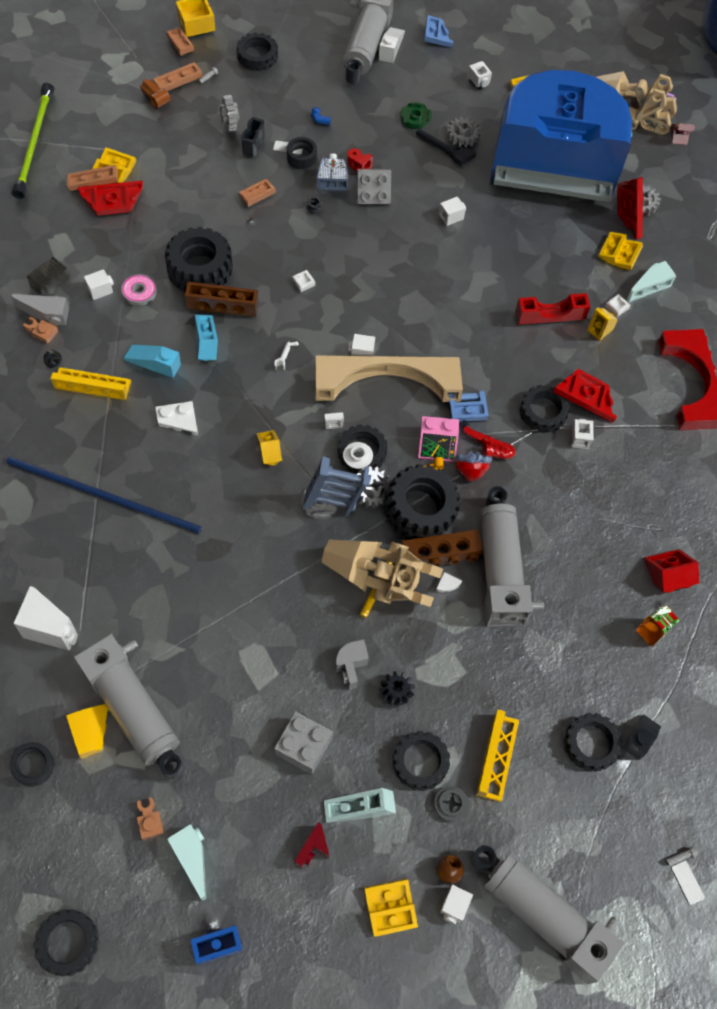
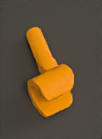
M442 457L434 458L433 464H430L433 466V469H443L444 462Z

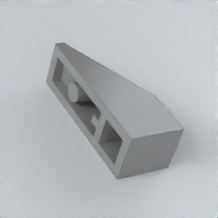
M12 294L16 308L54 326L66 325L69 312L66 297Z

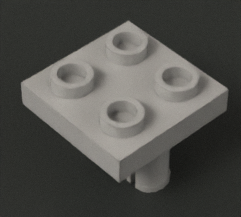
M358 169V204H391V169Z

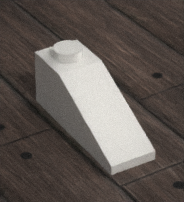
M392 27L388 29L380 43L379 60L394 63L405 30Z

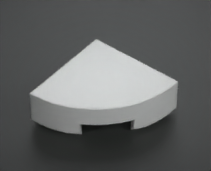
M444 572L436 592L446 593L456 590L461 585L462 580Z

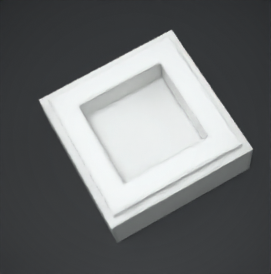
M307 270L292 276V281L300 292L315 286V281Z
M619 294L606 302L605 305L616 317L630 308V304Z
M343 412L325 414V429L343 427Z

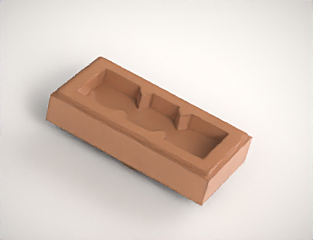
M180 27L166 32L168 39L180 56L194 51V46Z
M264 179L240 191L239 197L249 207L275 194L276 189L267 179Z

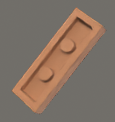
M193 62L154 78L153 82L160 89L165 88L169 91L203 76L202 71Z
M116 165L67 174V187L69 191L78 190V187L118 182V169Z

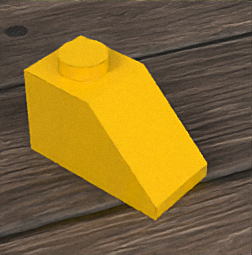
M597 308L587 331L600 341L614 329L618 319L606 309Z
M275 431L256 433L263 464L271 466L282 461L280 443Z

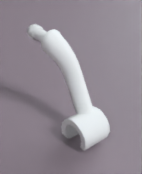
M288 341L281 357L275 360V371H277V366L279 365L283 366V370H285V359L289 353L290 346H298L297 341L291 343Z

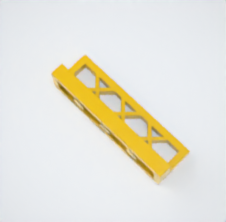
M59 367L57 373L53 372L51 375L52 384L56 389L126 400L131 385V379Z
M497 709L494 714L476 793L477 796L497 802H502L519 720L505 716V711ZM503 722L513 724L512 732L507 735L502 731ZM504 740L508 746V751L500 755L497 750L498 744ZM499 760L504 770L496 776L493 766ZM494 780L499 787L498 796L488 793L489 784Z

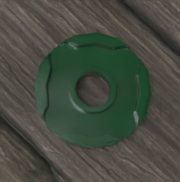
M418 102L408 103L407 106L402 108L400 113L401 122L411 129L427 127L432 117L431 110H428L423 103Z

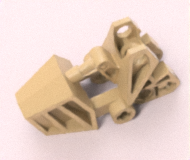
M624 71L597 76L600 80L614 87L624 99L631 100L630 104L634 107H629L632 118V130L636 129L638 123L641 122L640 125L645 130L662 135L669 132L671 119L677 111L675 97H666L673 88L669 76L660 74L649 88L644 79L639 80L638 83H629ZM666 80L668 84L662 85L659 81ZM644 120H651L652 123L648 124Z
M328 541L323 552L322 563L364 592H366L368 586L375 588L376 592L373 599L388 604L391 601L410 600L431 607L434 597L413 590L419 583L420 572L441 578L443 568L421 561L408 551L409 547L395 542L391 543L388 551L381 549L382 542ZM373 557H376L396 564V566L379 560L378 563L371 562V560H373ZM367 570L375 571V576L391 580L390 583L368 576Z

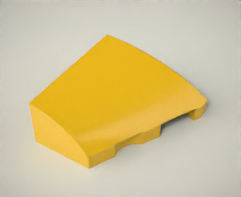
M106 704L66 715L81 759L103 751V737L106 732V719L109 711Z

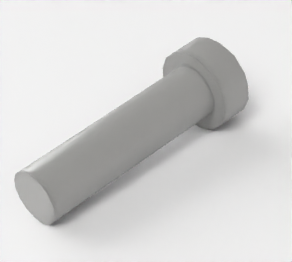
M215 67L211 68V71L200 78L198 82L203 84L213 75L216 76L218 70Z
M693 846L688 847L687 851L666 859V863L670 866L689 857H697V852Z

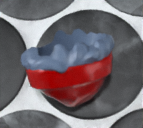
M469 451L464 456L463 454H457L455 456L456 469L467 481L473 482L480 479L489 470L492 457L481 455L479 452L473 454L472 451Z

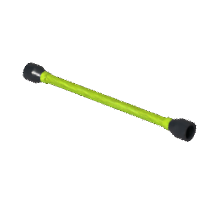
M50 83L42 84L40 91L41 103L20 177L12 188L11 194L17 199H23L26 194V177L46 106L53 97L55 90L54 86Z

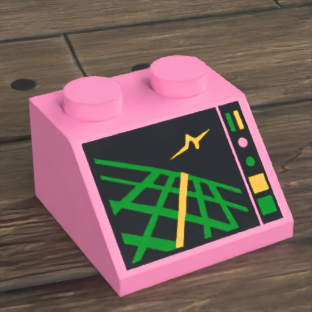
M422 416L418 459L434 461V458L442 457L443 462L455 463L459 420Z

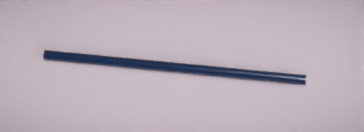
M9 456L6 463L195 533L200 534L202 526Z

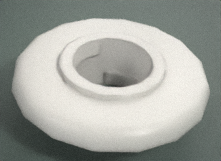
M354 442L345 448L343 457L346 464L350 467L362 469L372 462L373 452L365 443ZM361 452L363 457L357 458L353 453Z

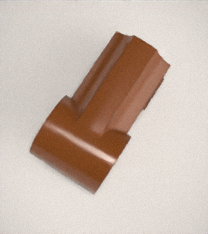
M145 79L140 86L141 91L150 98L152 105L156 109L171 101L168 91L165 88L160 89L152 80Z

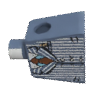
M330 154L328 158L321 159L317 175V190L348 191L349 177L345 160L338 159L336 154Z

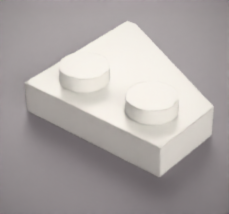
M192 401L156 407L157 420L160 427L172 428L180 432L185 430L192 432V435H198Z

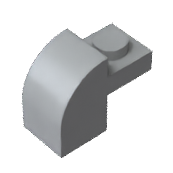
M364 640L344 645L337 654L336 672L342 671L343 682L348 684L349 689L357 688L358 680L355 668L368 665L369 657Z

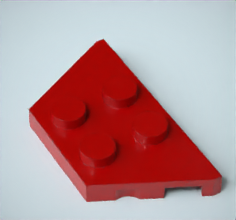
M643 177L617 184V215L628 229L632 228L634 230L635 239L642 238Z
M143 180L83 186L78 187V192L94 213L100 216L131 212L144 186Z
M577 369L553 389L554 393L612 423L617 418L611 408L614 404L610 396L609 385L580 369Z

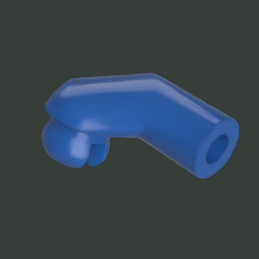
M318 107L312 108L311 117L316 123L330 125L331 117L322 116Z

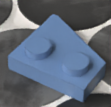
M428 15L424 41L449 48L453 46V40L449 39V32L445 28L443 20Z

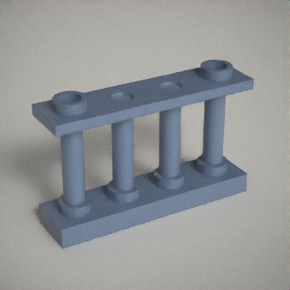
M322 457L306 489L303 508L311 509L313 504L318 501L345 507L344 517H348L351 511L355 510L356 503L364 489L370 485L371 475H368L369 467L365 466L361 475L332 469V466H329L330 458ZM330 477H335V478H339V479H343V480H348V481L356 482V484H355V483L346 482V481H342V480L333 479V478H330ZM326 485L332 486V487L341 488V489H345V490H350L351 492H349V491H344V490H340V489H336V488L327 487Z

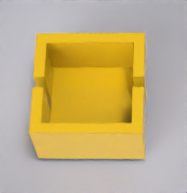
M207 0L176 1L177 17L187 37L215 31L214 14Z

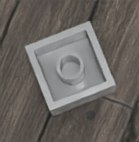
M295 711L274 748L275 755L312 775L332 739L333 731Z

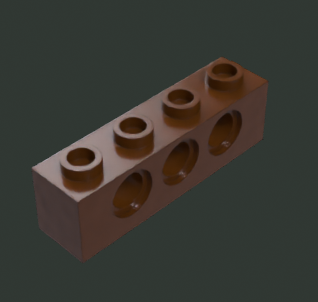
M188 282L185 292L187 309L252 317L257 315L259 304L258 290Z
M478 529L402 541V545L409 547L408 551L421 561L437 567L446 563L454 565L465 560L473 562L481 558L483 553ZM462 546L465 550H459L457 547ZM443 549L446 553H440L438 550ZM425 552L428 556H421L419 553Z

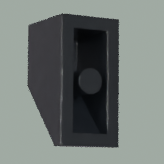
M643 714L622 748L640 760L648 753L657 739L661 726Z

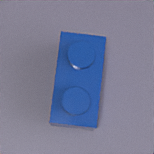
M236 925L190 939L195 962L198 966L243 952Z

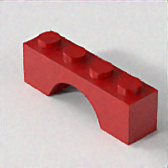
M587 293L570 294L564 300L554 304L540 303L536 297L519 298L515 312L518 325L586 320L591 307Z

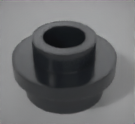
M310 197L306 202V209L313 213L319 212L322 209L321 200L318 197Z
M49 350L44 354V363L47 367L54 368L61 363L62 356L57 351Z

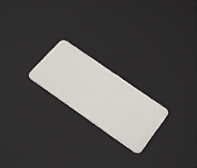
M275 141L273 150L287 152V144L289 142ZM297 149L292 153L302 154L303 149Z
M687 861L672 866V870L689 904L693 905L704 900L705 896Z

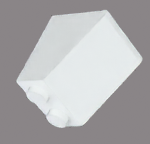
M30 586L14 621L15 627L25 639L69 651L71 645L76 643L78 637L70 618L36 588Z

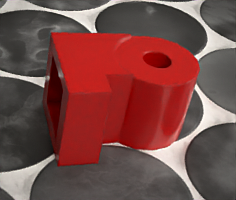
M356 148L348 151L347 164L358 173V169L372 168V155L369 153L364 155Z

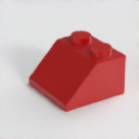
M680 549L644 557V562L654 585L662 592L670 593L676 589L690 588L692 585L700 584L699 562Z

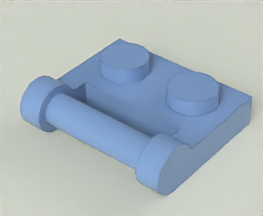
M485 391L462 394L461 401H478L455 402V400H450L448 402L451 419H458L459 422H463V420H488L489 415ZM449 393V398H455L454 393Z

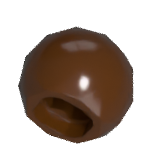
M446 855L438 861L436 871L441 881L446 884H454L463 877L464 867L459 858L454 855Z

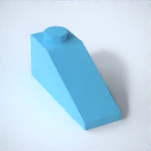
M195 315L198 359L204 361L216 360L218 339L213 315Z
M131 345L124 357L125 361L174 378L181 366L179 352L163 346Z

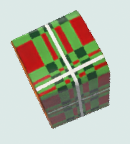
M665 604L647 616L636 631L648 645L654 646L680 620Z

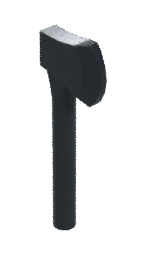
M420 128L416 131L417 135L449 153L453 157V161L461 166L476 156V152L471 147L461 145L460 149L456 150Z

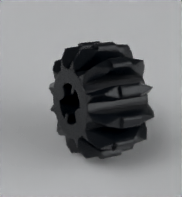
M394 671L393 677L387 674L385 676L386 680H382L380 683L382 686L380 694H385L383 701L390 699V706L397 702V706L401 707L402 702L408 704L409 698L414 696L412 690H414L415 685L410 684L411 677L404 678V672L401 673V676H398L397 672ZM394 686H396V688L400 687L401 691H394Z

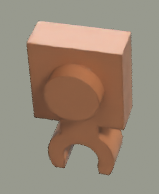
M29 317L31 325L23 324L24 329L32 332L33 337L47 344L58 332L56 326L44 320L38 323L34 317Z
M152 797L149 798L150 805L147 808H143L141 801H137V807L143 813V816L137 817L142 840L164 834L160 812H153L155 802Z

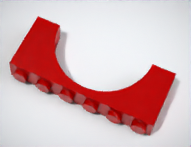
M704 329L662 331L658 339L661 355L674 356L691 364L701 375L705 386L702 399L695 403L681 406L677 412L676 418L679 430L717 429L716 367L712 362V352L709 350L708 337L705 336Z

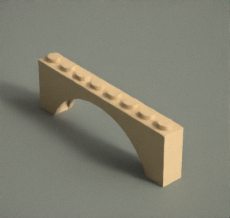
M316 356V401H334L344 388L358 380L372 376L392 375L409 378L427 386L439 396L442 402H449L450 400L461 402L463 386L459 357ZM449 393H454L455 398H449Z

